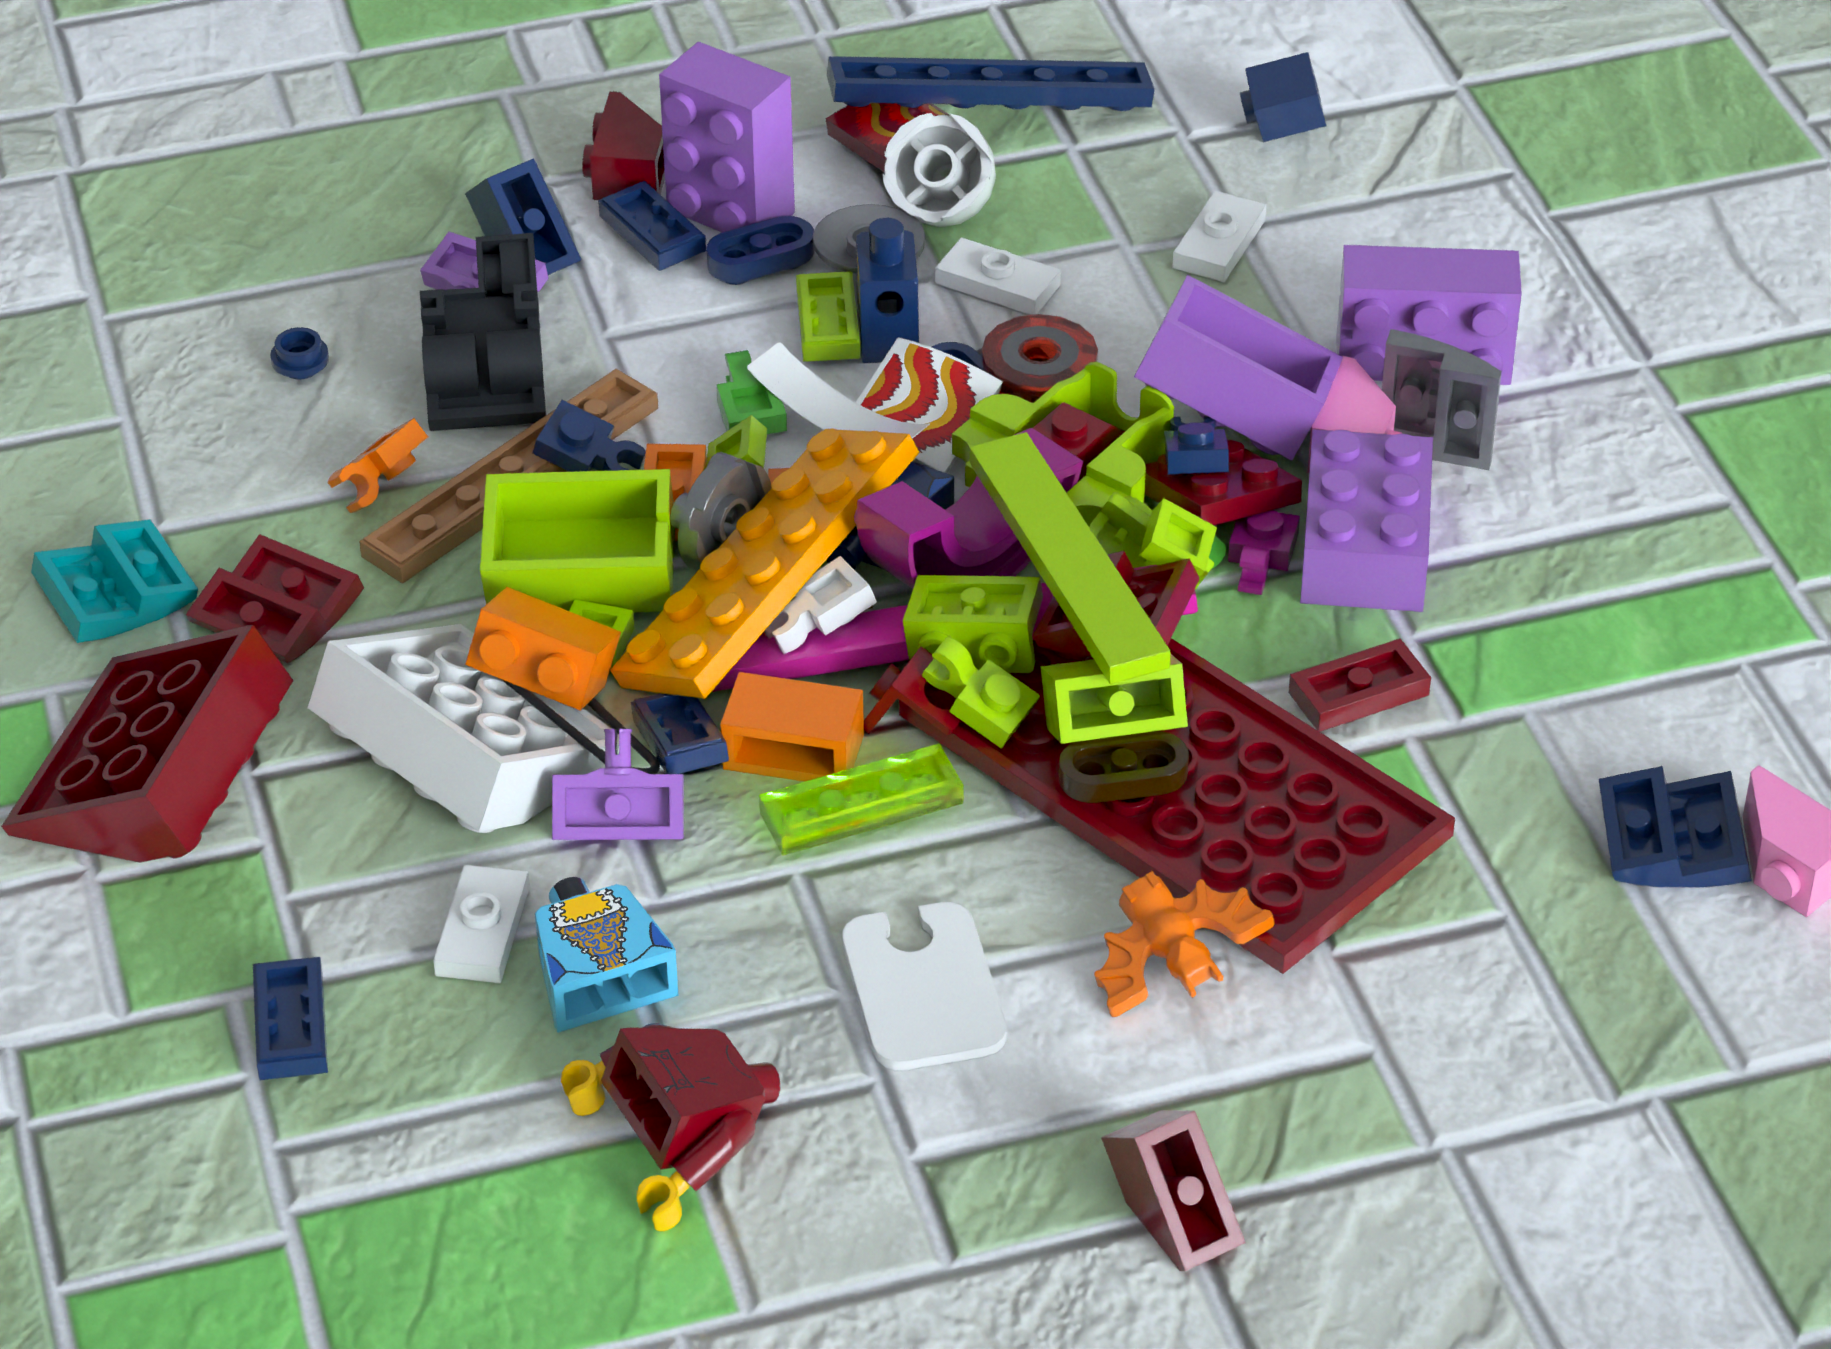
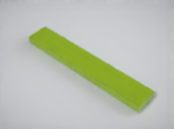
M1027 432L970 446V465L1109 684L1170 668V649Z

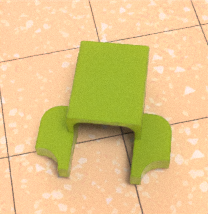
M1096 361L1087 364L1083 370L1073 377L1056 383L1034 403L1010 394L988 396L970 409V419L952 433V455L966 462L965 486L970 488L977 477V474L970 465V446L1013 436L1033 428L1062 402L1124 430L1125 432L1087 465L1086 476L1067 492L1087 525L1090 526L1113 492L1119 493L1124 498H1136L1144 503L1145 464L1156 462L1159 456L1165 454L1164 431H1170V419L1174 417V405L1165 393L1153 387L1145 386L1140 392L1139 417L1128 416L1117 403V373L1114 369Z

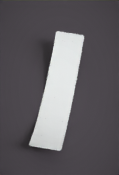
M779 342L747 366L748 371L778 399L822 430L837 429L910 434L911 438H914L930 425V423L912 424L897 421L859 405L820 379Z

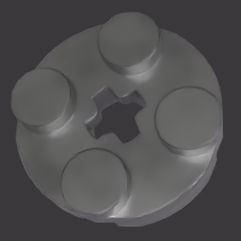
M723 452L716 453L710 459L705 470L696 479L689 493H683L676 499L671 509L670 522L674 528L679 529V552L687 567L698 571L702 560L708 554L717 550L736 529L738 520L745 513L754 509L771 490L769 476L762 467Z

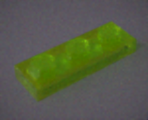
M940 743L760 794L759 809L760 815L779 851L784 856L963 804L964 785Z

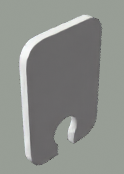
M939 902L918 906V916L922 929L930 934L932 941L924 949L915 952L901 951L890 945L888 941L890 924L886 911L853 918L845 925L843 929V950L872 1051L878 1063L885 1068L895 1071L911 1070L986 1057L997 1053L1003 1048L1007 1040L1006 1020L973 917L968 909L953 902Z

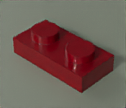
M1401 638L1292 673L1289 678L1288 693L1316 730L1321 732L1429 696L1431 676Z

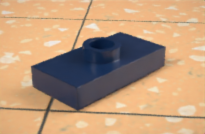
M646 181L598 200L599 216L658 271L706 251V235Z
M659 693L635 699L631 702L633 721L666 774H680L729 761L726 740L698 698Z
M312 957L253 964L256 1063L259 1080L328 1073L321 958Z

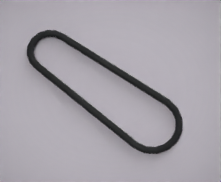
M504 681L605 764V752L532 692ZM595 698L587 704L611 728L617 729L618 734L619 729H626ZM631 734V747L650 764L648 768L636 769L649 774H657L660 771L658 759Z

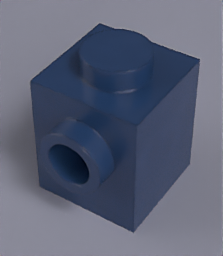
M1309 52L1245 68L1249 90L1240 92L1243 111L1247 124L1258 123L1263 142L1327 126Z

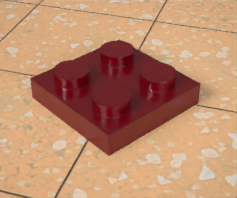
M1227 440L1229 472L1168 474L1165 454L1159 456L1158 461L1145 464V496L1157 503H1160L1164 498L1212 525L1301 503L1302 480L1279 468L1276 462L1256 455L1244 448L1241 442Z

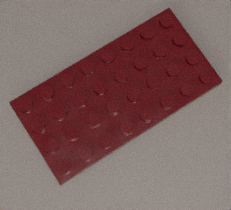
M1172 638L1169 641L1168 648L1170 649V654L1182 663L1188 727L1160 731L1180 738L1188 748L1189 760L1188 776L1185 783L1176 791L1164 795L1085 803L1069 797L1062 790L1059 783L1060 755L1071 743L1061 744L1047 729L1041 666L1093 660V657L1038 646L1035 640H1033L1036 660L1033 671L1031 673L1009 674L1035 691L1040 697L1032 711L1002 748L962 720L954 731L947 736L899 699V716L1139 878L1153 871L1156 876L1161 878L1174 898H1182L1190 894L1200 879L1204 880L1205 884L1212 890L1221 893H1231L1238 891L1242 887L1246 888L1249 899L1254 905L1262 910L1266 909L1272 912L1275 924L1274 927L1247 943L1238 945L1281 974L1288 971L1453 837L1455 817ZM929 682L925 683L924 692L929 702L940 709H951L955 702V697L944 690L934 687Z

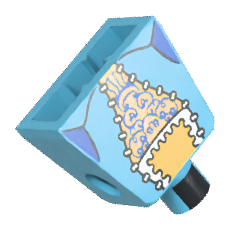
M568 877L560 880L551 888L549 892L551 904L542 906L535 912V923L540 963L554 1026L558 1033L679 996L676 950L672 942L626 886L615 884L590 892L584 880L578 877Z

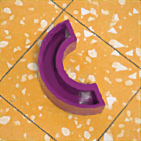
M1033 428L1017 433L1027 432L1066 493L1078 483L1083 460ZM978 476L961 498L947 509H943L903 481L860 498L857 501L854 522L857 525L858 536L865 553L874 563L912 589L914 588L917 575L1016 576L1031 562V559Z

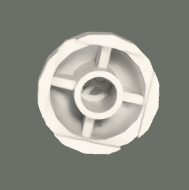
M932 113L917 116L899 128L887 144L884 155L887 158L884 167L885 175L883 174L884 186L895 205L900 210L915 217L920 223L936 227L961 224L976 215L991 197L996 179L993 152L984 136L973 124L962 116L950 114L951 116H933Z

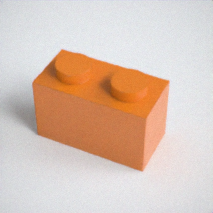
M506 587L481 608L465 665L581 711L605 687L621 632Z
M739 672L720 723L721 734L726 740L729 761L723 762V770L847 788L864 737L863 690Z

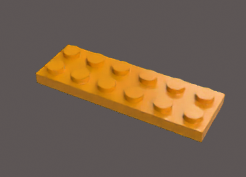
M824 429L809 440L804 453L788 470L775 478L771 490L754 509L745 513L738 520L736 529L722 545L702 560L697 573L680 591L667 599L664 604V610L644 632L635 636L628 643L627 651L610 669L620 687L705 699L856 526L854 515L858 499L891 486L920 453L910 434Z

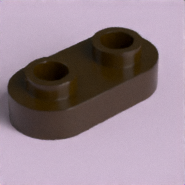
M1163 731L1073 742L1060 755L1059 783L1062 790L1069 797L1085 803H1099L1168 794L1179 789L1187 779L1188 748L1180 738Z

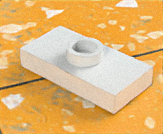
M1214 191L1174 250L1172 268L1225 282L1265 222L1267 204Z
M961 237L935 267V284L1036 316L1061 286V269Z
M464 865L433 960L435 976L501 983L530 889L528 871Z

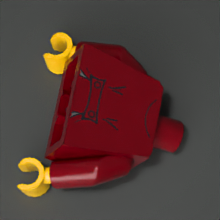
M659 1023L647 1024L642 1028H620L615 1044L600 1053L602 1061L596 1065L587 1060L570 1062L562 1071L561 1083L573 1113L579 1116L593 1114L603 1106L606 1099L603 1084L660 1170L675 1168L676 1172L669 1178L655 1175L644 1179L637 1190V1203L640 1213L646 1212L657 1202H665L656 1208L652 1215L655 1230L667 1231L674 1228L680 1222L682 1206L679 1197L689 1187H692L695 1191L700 1189L752 1139L755 1134V1123L763 1104H771L779 1097L780 1078L775 1066L771 1063L747 1064L727 1035L717 1029L673 1028Z

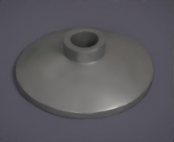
M876 204L855 205L839 209L824 217L815 227L813 246L819 258L828 265L845 272L856 273V236L861 232H869V226L874 220L886 217L894 218L903 224L904 230L914 233L916 259L921 255L925 247V231L915 217L910 216L903 210Z

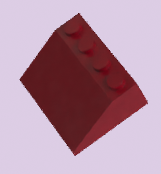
M254 625L112 657L1 827L8 836L139 863L166 857L175 859L188 854L199 844L202 830L215 809L227 798L230 784L241 766L253 755L255 743L266 725L278 714L280 710L279 704L294 680Z

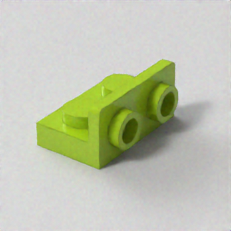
M917 575L903 618L909 660L920 646L933 655L945 638L949 637L961 643L968 650L973 664L978 670L989 659L1008 673H1031L1036 662L1032 633L1043 599L1040 577Z

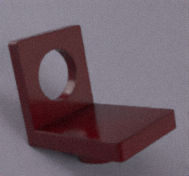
M920 646L902 671L891 663L868 693L878 702L864 719V731L869 734L897 698L947 736L954 731L961 721L949 712L950 709H940L931 704L927 699L924 685L928 681L922 674L934 658L922 646Z

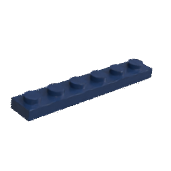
M828 56L827 79L833 101L843 102L854 107H863L870 103H897L908 108L920 107L923 104H950L951 106L963 109L972 108L976 105H1003L1010 109H1025L1029 106H1056L1063 110H1077L1082 106L1128 111L1134 107L1152 108L1155 90L1144 62Z

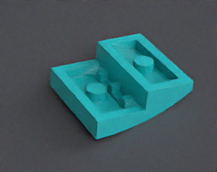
M151 519L94 526L91 546L34 552L31 573L77 643L99 640L125 633L162 619L197 599V586Z

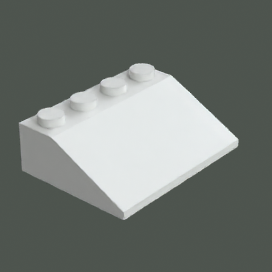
M461 624L328 641L308 709L329 723V728L332 732L354 741L371 754V759L376 764L394 770L412 783L414 790L420 796L441 804L457 816V821L460 825L471 831L490 833L494 829L524 824L552 805V775H585L597 769L605 768L603 762L509 687L502 679L465 665L474 633ZM532 692L605 752L604 729H612L585 709L580 711ZM617 733V754H619V734H618V733Z

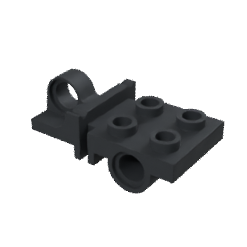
M533 233L475 237L478 288L420 291L423 328L422 359L429 431L534 424L546 416Z

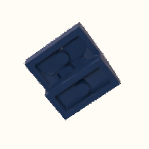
M1663 766L1598 779L1610 862L1615 881L1650 887L1697 888L1752 881L1737 794L1731 771L1667 783Z

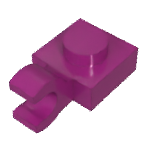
M1271 510L1236 520L1229 541L1228 562L1239 563V567H1243L1237 591L1262 595L1270 568L1288 571L1299 535V515Z

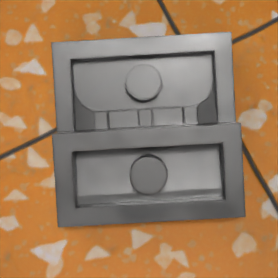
M1391 329L1385 348L1382 391L1396 406L1394 431L1411 436L1433 437L1432 460L1489 470L1492 461L1502 371L1477 356L1452 345L1417 334Z

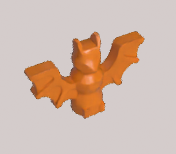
M1153 871L1130 885L1128 884L1123 887L1119 898V906L1132 923V926L1121 933L1107 932L1104 934V939L1109 949V957L1105 965L1094 973L1098 987L1103 988L1108 994L1107 1007L1111 1017H1117L1147 999L1148 990L1144 980V967L1147 959L1153 954L1166 959V966L1169 972L1181 982L1192 998L1196 996L1194 987L1211 977L1218 982L1223 981L1224 976L1210 958L1211 954L1203 942L1195 939V930L1200 928L1216 930L1226 935L1236 944H1245L1274 927L1275 923L1272 912L1266 909L1262 910L1254 905L1249 899L1246 888L1242 887L1236 892L1221 893L1212 890L1202 879L1197 881L1196 887L1190 894L1182 898H1174L1161 878L1156 876Z

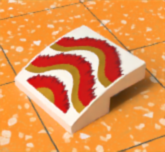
M898 337L856 403L875 413L897 421L912 424L930 423L929 426L912 438L920 452L912 462L948 473L958 458L952 455V433L970 419V409L980 400L1000 392L1003 381L947 353Z

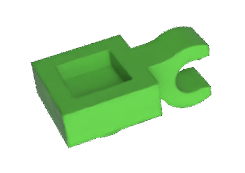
M749 351L725 354L729 375L726 376V383L716 385L717 403L726 431L750 415L767 428V434L787 431V414L783 402L747 369V366L752 362Z

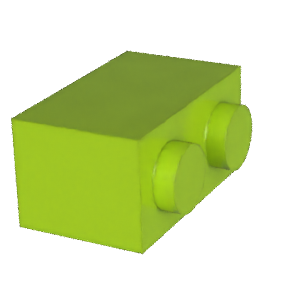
M1171 654L1170 668L1114 684H1109L1094 659L1041 666L1047 729L1061 744L1188 727L1182 663Z

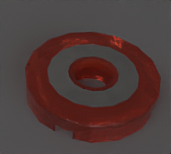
M1034 314L1015 317L998 324L985 337L981 350L983 371L1003 381L999 393L1015 395L1033 403L1034 396L1041 397L1056 383L1073 377L1090 362L1098 361V348L1094 337L1080 324L1060 316ZM1032 358H1046V359H1049V360H1047V361H1041V362H1040V361H1033V360H1031V359H1032Z

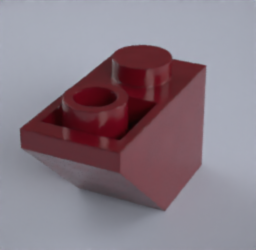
M609 91L603 113L596 112L594 115L592 129L593 145L586 144L583 152V176L591 178L593 200H600L642 181H646L661 195L665 181L662 125L621 92Z

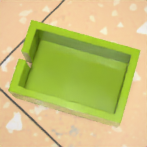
M670 469L486 474L480 575L486 604L506 587H509L569 611L574 599L630 609L633 612H662L665 602L673 595L675 528L670 522L674 499Z

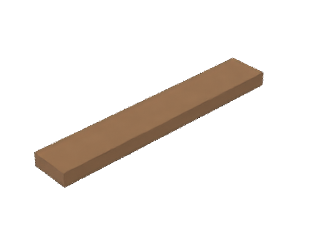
M615 369L567 402L614 425L611 440H613L658 409V394L620 370ZM554 411L360 540L361 557L403 584L483 529L486 474L567 472L532 454L537 437Z

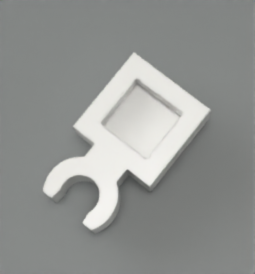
M839 556L813 574L793 597V600L786 605L765 629L764 633L768 638L774 636L780 651L785 654L803 644L808 633L816 627L826 636L838 627L852 621L858 614L877 603L870 585Z

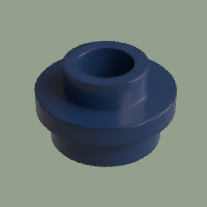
M305 327L291 328L280 333L276 337L275 345L270 353L272 367L277 373L299 380L310 378L320 372L329 361L328 347L325 342L321 340L320 335L316 331Z

